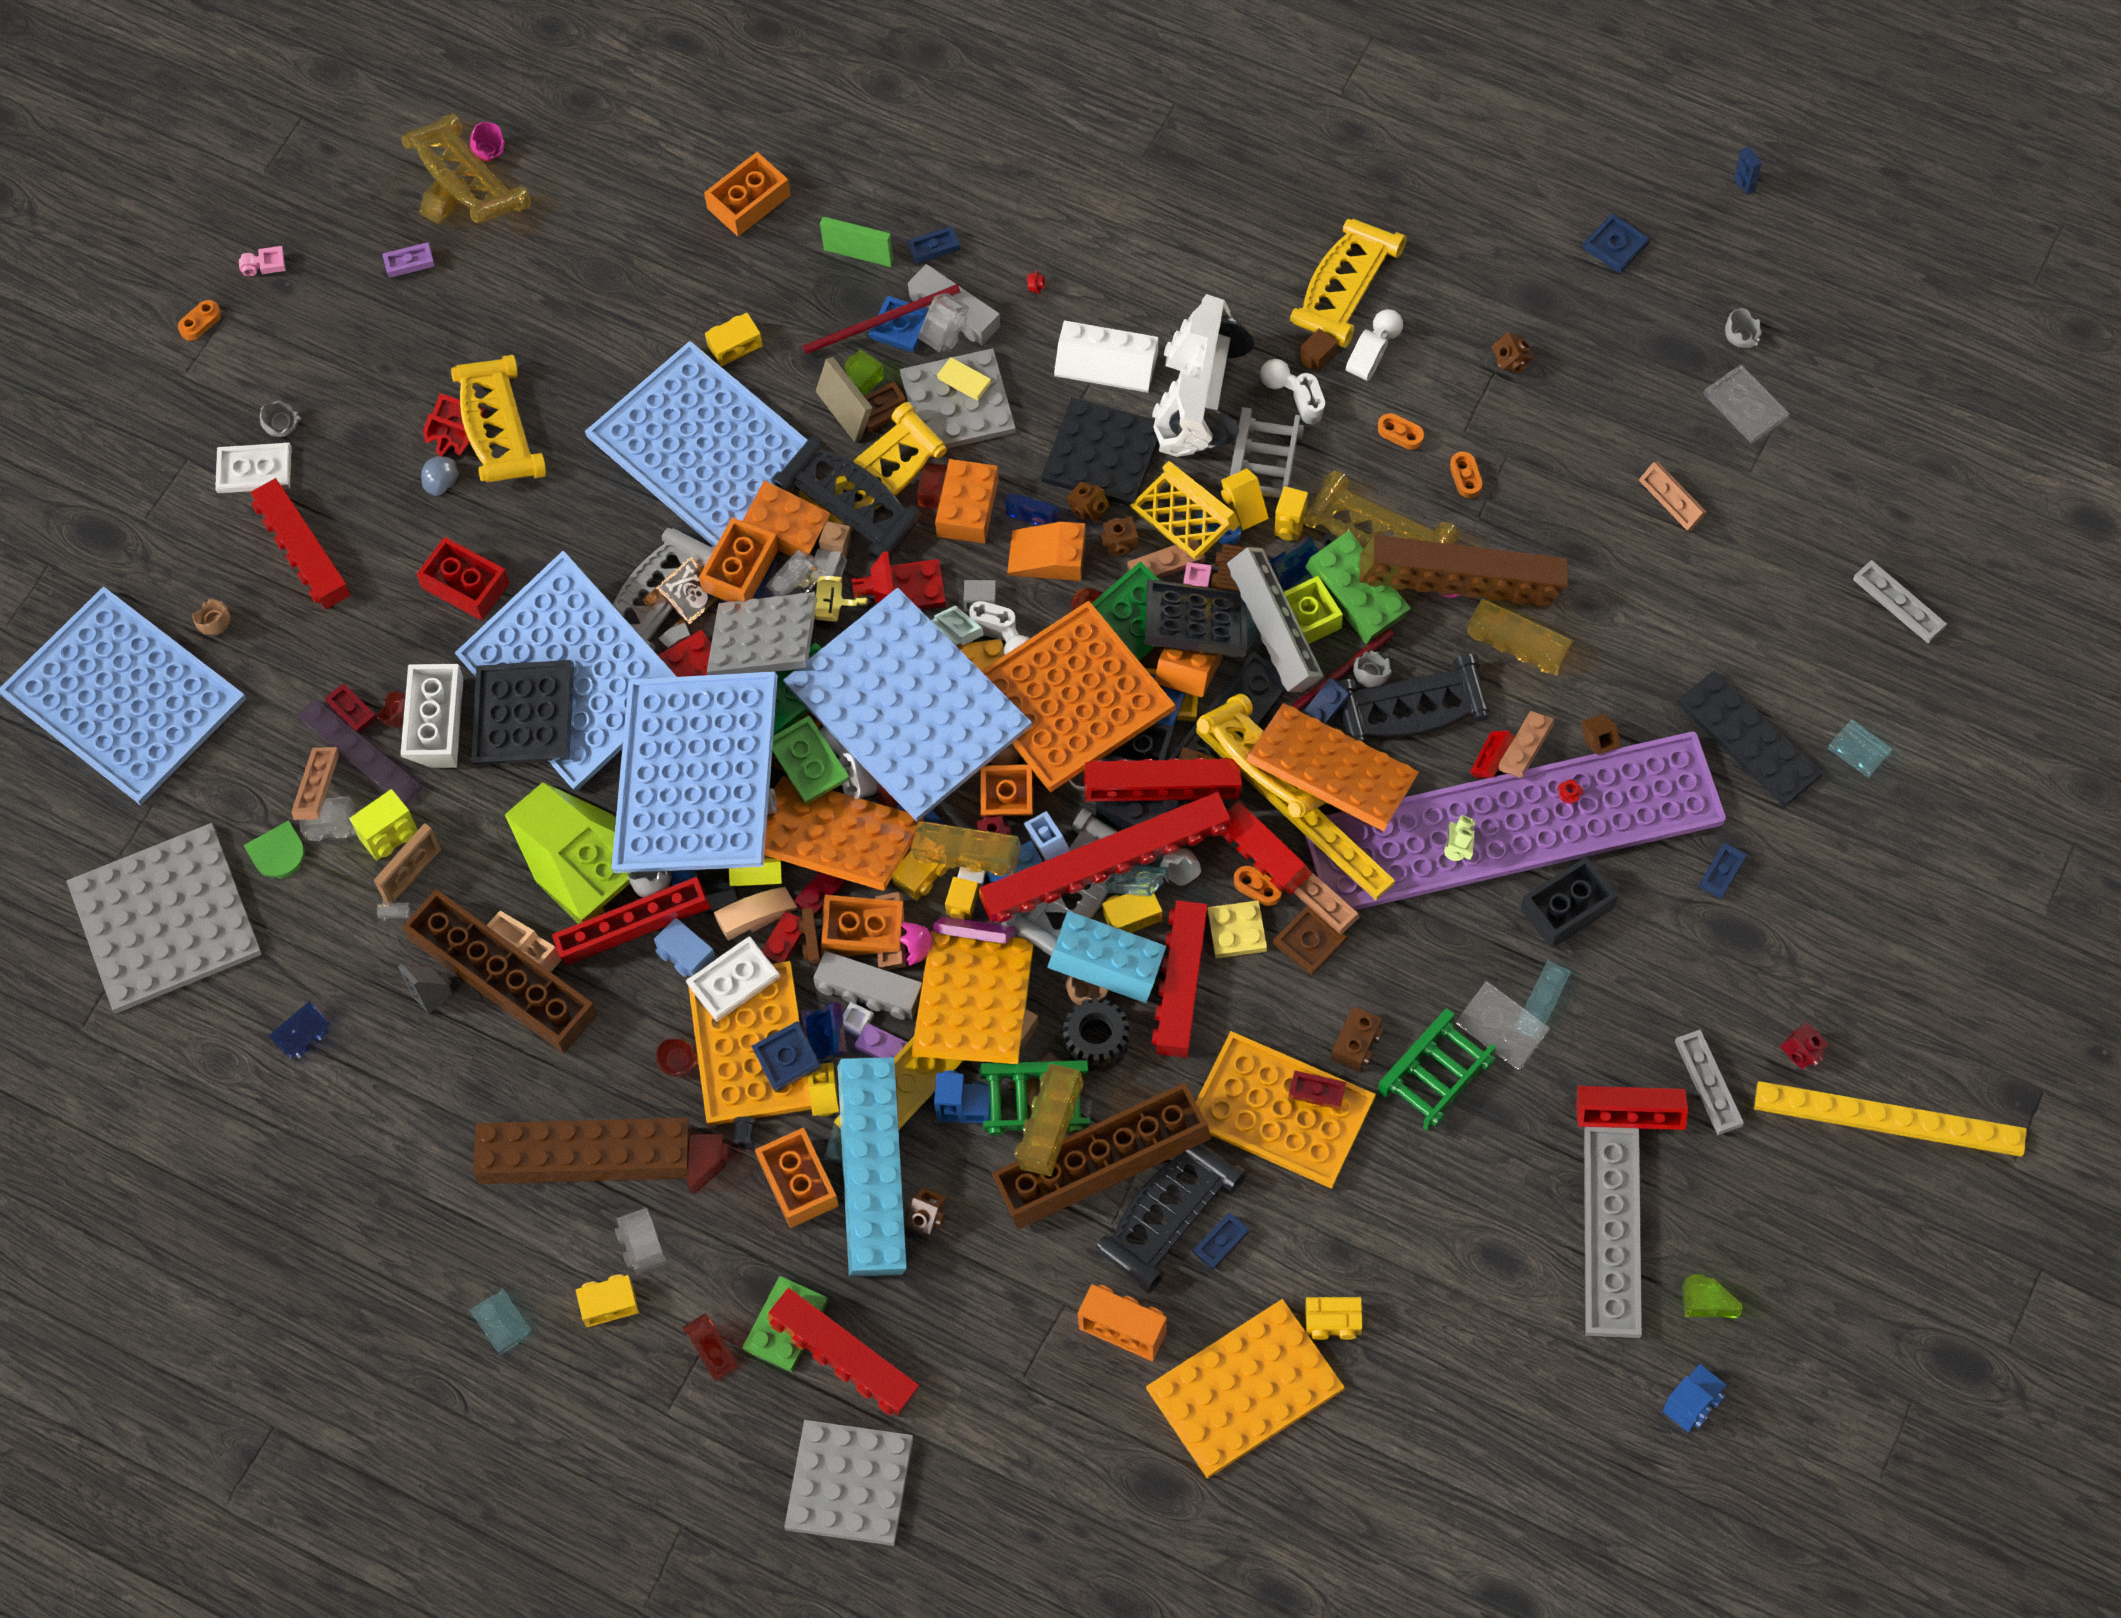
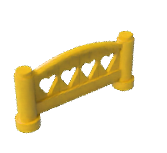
M1356 219L1346 220L1343 227V232L1346 235L1329 250L1315 270L1305 295L1303 308H1294L1290 316V321L1294 325L1314 333L1320 328L1337 340V345L1344 348L1348 346L1354 333V325L1347 322L1387 254L1398 258L1402 254L1407 240V236L1398 232L1392 234ZM1357 243L1367 255L1350 257L1346 253L1351 251L1352 244ZM1348 261L1357 273L1340 275L1336 273V270L1341 268V262ZM1332 279H1337L1346 291L1327 292L1325 289L1330 286ZM1321 297H1327L1336 309L1319 311L1315 309V306L1320 304L1319 299Z
M514 355L503 356L499 360L456 365V367L451 368L453 382L461 383L460 408L463 425L476 455L483 464V466L479 467L480 480L493 482L533 476L534 478L545 477L546 469L542 453L530 455L509 379L517 378V365ZM480 385L493 391L484 398L478 399L475 397L476 391L472 387ZM484 404L499 410L489 418L484 419L480 416L482 411L478 406ZM491 424L504 430L495 438H488L486 436L487 430L483 426ZM497 444L510 450L500 458H493L491 456L493 450L489 448V445Z
M909 402L901 404L893 412L891 419L897 425L853 460L854 463L869 471L876 478L881 479L882 483L894 496L899 494L916 477L931 456L939 459L947 451L945 443L916 414V409ZM899 444L917 448L919 452L917 455L911 456L910 461L903 462L900 458ZM880 460L898 463L900 468L897 471H893L890 477H884ZM839 476L836 479L835 495L843 493L844 490H853L855 485L852 482H847L844 476ZM863 490L857 491L856 493L863 495V499L855 502L854 509L872 504L874 502L873 497L866 496ZM799 491V496L803 500L827 511L806 494ZM882 504L877 505L875 510L881 507ZM830 513L829 522L846 525Z
M1237 694L1229 698L1226 704L1202 715L1197 721V728L1200 732L1214 734L1227 753L1245 772L1273 794L1289 803L1288 811L1291 816L1302 817L1327 803L1298 787L1297 792L1291 791L1288 785L1281 782L1282 779L1246 762L1250 751L1246 750L1245 747H1254L1264 732L1249 718L1252 714L1253 706L1246 695ZM1226 730L1242 732L1244 734L1242 742L1235 740L1233 735L1229 734Z

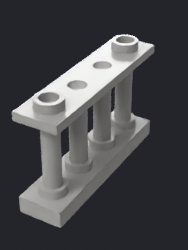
M1242 407L1230 476L1247 468L1255 474L1283 477L1282 489L1260 486L1262 496L1280 498L1284 486L1289 487L1297 439L1302 440L1304 425H1300V415H1295L1293 426L1258 422L1255 418H1252V408ZM1259 431L1291 436L1290 447L1252 442V439H1248L1249 433ZM1258 452L1288 457L1286 468L1248 463V460H1244L1245 454Z

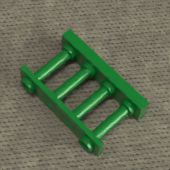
M1447 1008L1382 1078L1378 1086V1092L1385 1098L1391 1092L1394 1094L1397 1092L1426 1115L1423 1128L1426 1131L1432 1125L1436 1127L1445 1117L1444 1111L1483 1068L1485 1070L1489 1069L1496 1059L1494 1057L1495 1045L1491 1044L1483 1052L1454 1029L1453 1020L1455 1014ZM1442 1036L1444 1038L1449 1037L1476 1059V1062L1468 1071L1437 1047L1438 1044L1436 1042ZM1425 1054L1434 1057L1460 1078L1451 1089L1420 1066V1060ZM1408 1073L1410 1075L1415 1074L1443 1097L1434 1108L1404 1085L1403 1079Z
M1087 1061L1018 1062V1064L981 1063L980 1079H986V1082L989 1083L991 1121L983 1122L982 1131H989V1135H1003L1005 1131L1068 1129L1069 1133H1078L1088 1128L1090 1118H1081L1079 1080L1085 1077L1088 1072ZM1055 1077H1066V1080L1069 1082L1070 1119H1054L1053 1081ZM1029 1078H1039V1081H1042L1044 1119L1028 1120L1026 1082L1029 1081ZM1002 1079H1013V1082H1016L1017 1120H1001L1000 1082H1002Z

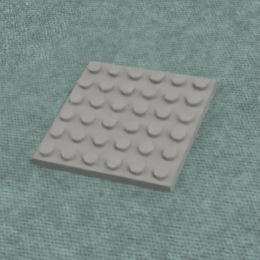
M212 823L67 880L114 1014L262 955Z

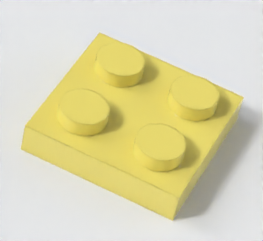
M1259 900L1207 907L1215 959L1267 952Z

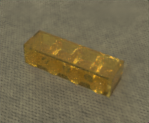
M1481 599L1469 620L1467 634L1476 641H1484L1500 652L1510 653L1522 662H1529L1538 666L1543 672L1558 675L1566 661L1573 642L1569 638L1484 599Z
M918 821L911 850L915 860L923 864L939 863L948 868H956L958 866L973 872L983 870L998 876H1005L1006 874H1015L1021 845L1017 836Z
M1049 1064L1047 1072L1042 1074L1039 1095L1035 1096L1032 1102L1033 1112L1030 1119H1027L1024 1124L1023 1140L1017 1144L1015 1149V1158L1021 1170L1048 1176L1052 1175L1084 1084L1080 1070Z

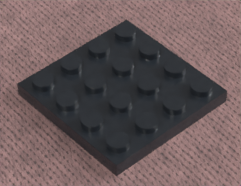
M1072 397L1043 470L1041 482L1068 490H1073L1080 482L1092 486L1097 485L1105 491V497L1108 501L1130 506L1138 498L1158 444V438L1154 430L1155 420Z
M1148 579L1146 586L1145 644L1155 647L1164 646L1179 650L1201 651L1206 654L1216 653L1230 657H1245L1247 651L1246 603L1241 598V592Z
M572 660L476 666L471 763L474 765L570 760L574 662Z

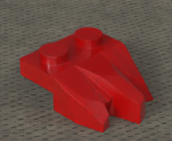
M440 393L433 413L428 415L423 433L425 443L438 440L435 452L441 457H444L452 446L455 447V453L461 456L471 443L463 425L460 400ZM478 406L482 411L480 416L484 418L487 410Z

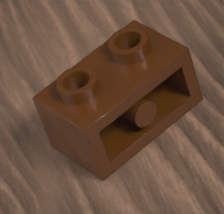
M1353 1006L1332 1049L1331 1061L1357 1072L1361 1071L1363 1065L1368 1066L1374 1053L1371 1050L1374 1042L1379 1043L1384 1029L1381 1028L1382 1018Z

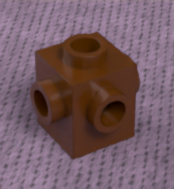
M1507 332L1491 346L1497 358L1496 362L1502 370L1514 373L1521 372L1534 359L1530 352L1531 347L1529 343L1524 340L1523 336Z
M1080 482L1066 497L1074 515L1082 520L1087 519L1096 522L1110 506L1105 497L1106 493L1101 487L1097 485L1092 486L1084 482Z
M1132 516L1122 519L1114 518L1103 523V533L1100 534L1103 548H1108L1110 556L1125 555L1129 551L1139 549L1138 534Z
M922 1187L907 1204L905 1214L908 1217L905 1225L913 1228L918 1233L930 1235L936 1227L940 1228L945 1220L946 1213L943 1212L947 1197Z

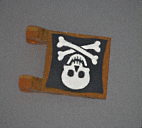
M690 557L643 599V602L649 607L662 596L681 616V619L672 627L685 623L687 627L710 607L718 597L702 591L699 576L703 569Z

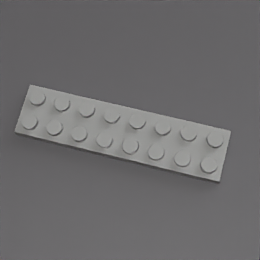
M1585 1127V1336L1641 1338L1639 1128Z

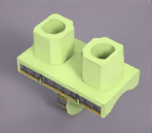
M1461 815L1457 824L1450 822L1447 830V843L1444 848L1448 859L1453 861H1460L1464 857L1469 860L1471 859L1474 848V819Z

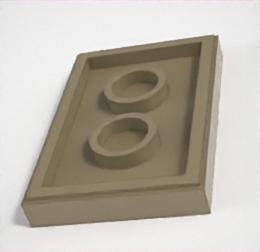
M828 358L825 360L815 392L854 442L860 441L872 411V406L835 358Z

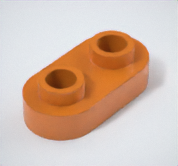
M212 300L199 303L179 321L178 330L181 336L189 341L200 338L220 320L221 311L218 304Z
M1392 413L1381 416L1378 421V433L1383 438L1409 450L1417 449L1422 445L1424 431L1417 424ZM1391 427L1393 430L1389 431L1386 428Z
M1468 452L1454 454L1451 458L1450 470L1459 494L1465 498L1478 496L1482 489V479L1474 457ZM1463 465V466H1465L1466 468L1461 469V468H1459V466ZM1466 486H1471L1473 489H1467Z
M1242 866L1234 874L1235 888L1255 901L1259 900V903L1262 905L1273 906L1280 901L1282 891L1280 892L1270 882L1271 877L1266 874L1263 876L1257 869L1251 866ZM1248 879L1251 883L1244 884L1242 881ZM1271 892L1273 893V895L1271 897H1267L1264 895V893Z

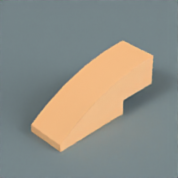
M781 887L734 902L715 911L714 915L718 925L729 941L748 930H751L753 933L780 919L785 911L791 913L797 910V906L787 889Z
M499 911L487 924L489 928L551 972L561 961L555 946L538 937L534 930L504 912Z

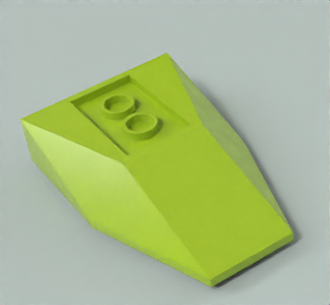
M544 782L505 814L536 883L577 924L604 914L603 907L630 884L628 877L630 873H614L612 871L616 817Z

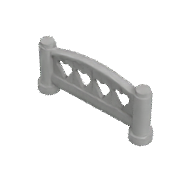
M667 528L664 531L662 541L665 543L634 570L613 602V606L623 617H625V613L628 610H633L636 613L640 624H631V626L654 651L655 645L649 642V639L674 608L675 603L659 589L660 587H648V582L653 580V576L656 573L663 574L666 581L677 574L681 568H661V565L667 562V557L671 554L678 557L682 567L692 560L697 570L701 572L716 547H709L674 528ZM646 591L649 593L654 605L634 606L633 602L639 599L641 592Z
M1083 808L1072 825V830L1079 835L1069 849L1072 851L1118 831L1093 817L1094 813L1090 810ZM1118 873L1108 876V879L1102 883L1094 884L1092 882L1089 889L1077 892L1083 898L1076 902L1077 907L1073 910L1068 909L1062 897L1052 903H1046V901L1040 903L1030 912L1022 913L1021 911L1013 914L1011 919L1002 922L1001 925L1016 927V935L1052 956L1061 929L1055 930L1052 928L1045 912L1067 914V911L1091 919L1110 893Z

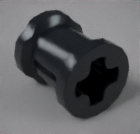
M750 1117L734 1118L733 1123L736 1127L734 1139L731 1140V1146L742 1150L754 1148L753 1133L754 1128L757 1127V1120Z

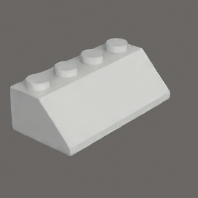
M1064 321L1058 343L1054 376L1148 393L1158 356V337Z
M458 664L408 665L401 757L431 768L457 767L464 680Z

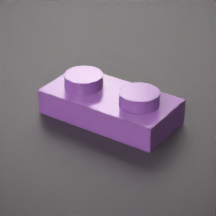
M428 242L382 254L389 278L435 266Z
M867 1023L855 1043V1049L874 1058L895 1057L908 1042Z

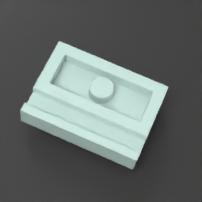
M956 606L934 615L935 619L931 620L955 646L957 644L964 645L983 636L982 627Z

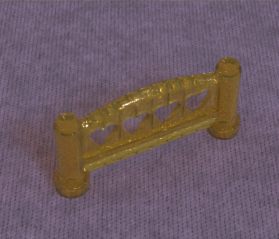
M454 113L443 116L440 121L406 132L402 136L403 146L406 149L415 148L423 164L434 179L453 197L471 208L470 216L474 222L482 223L513 210L522 211L530 207V196L523 186L515 187L509 191L458 137L462 133V125ZM428 147H447L443 155L437 156L433 153L434 150ZM442 161L461 163L456 170H449ZM455 176H474L471 184L464 185L461 183V179ZM469 190L488 191L483 200H478L474 197L475 194L469 192Z
M1338 471L1328 473L1323 481V488L1304 514L1303 519L1308 527L1315 528L1321 524L1337 537L1350 531L1363 548L1366 547L1373 535L1393 530L1394 537L1447 544H1455L1460 537L1459 530L1449 522H1440L1433 531L1360 496H1356L1347 491L1350 482L1343 473ZM1348 509L1351 522L1345 524L1340 519H1334L1332 515ZM1371 520L1373 533L1366 534L1363 530L1356 529L1354 525Z

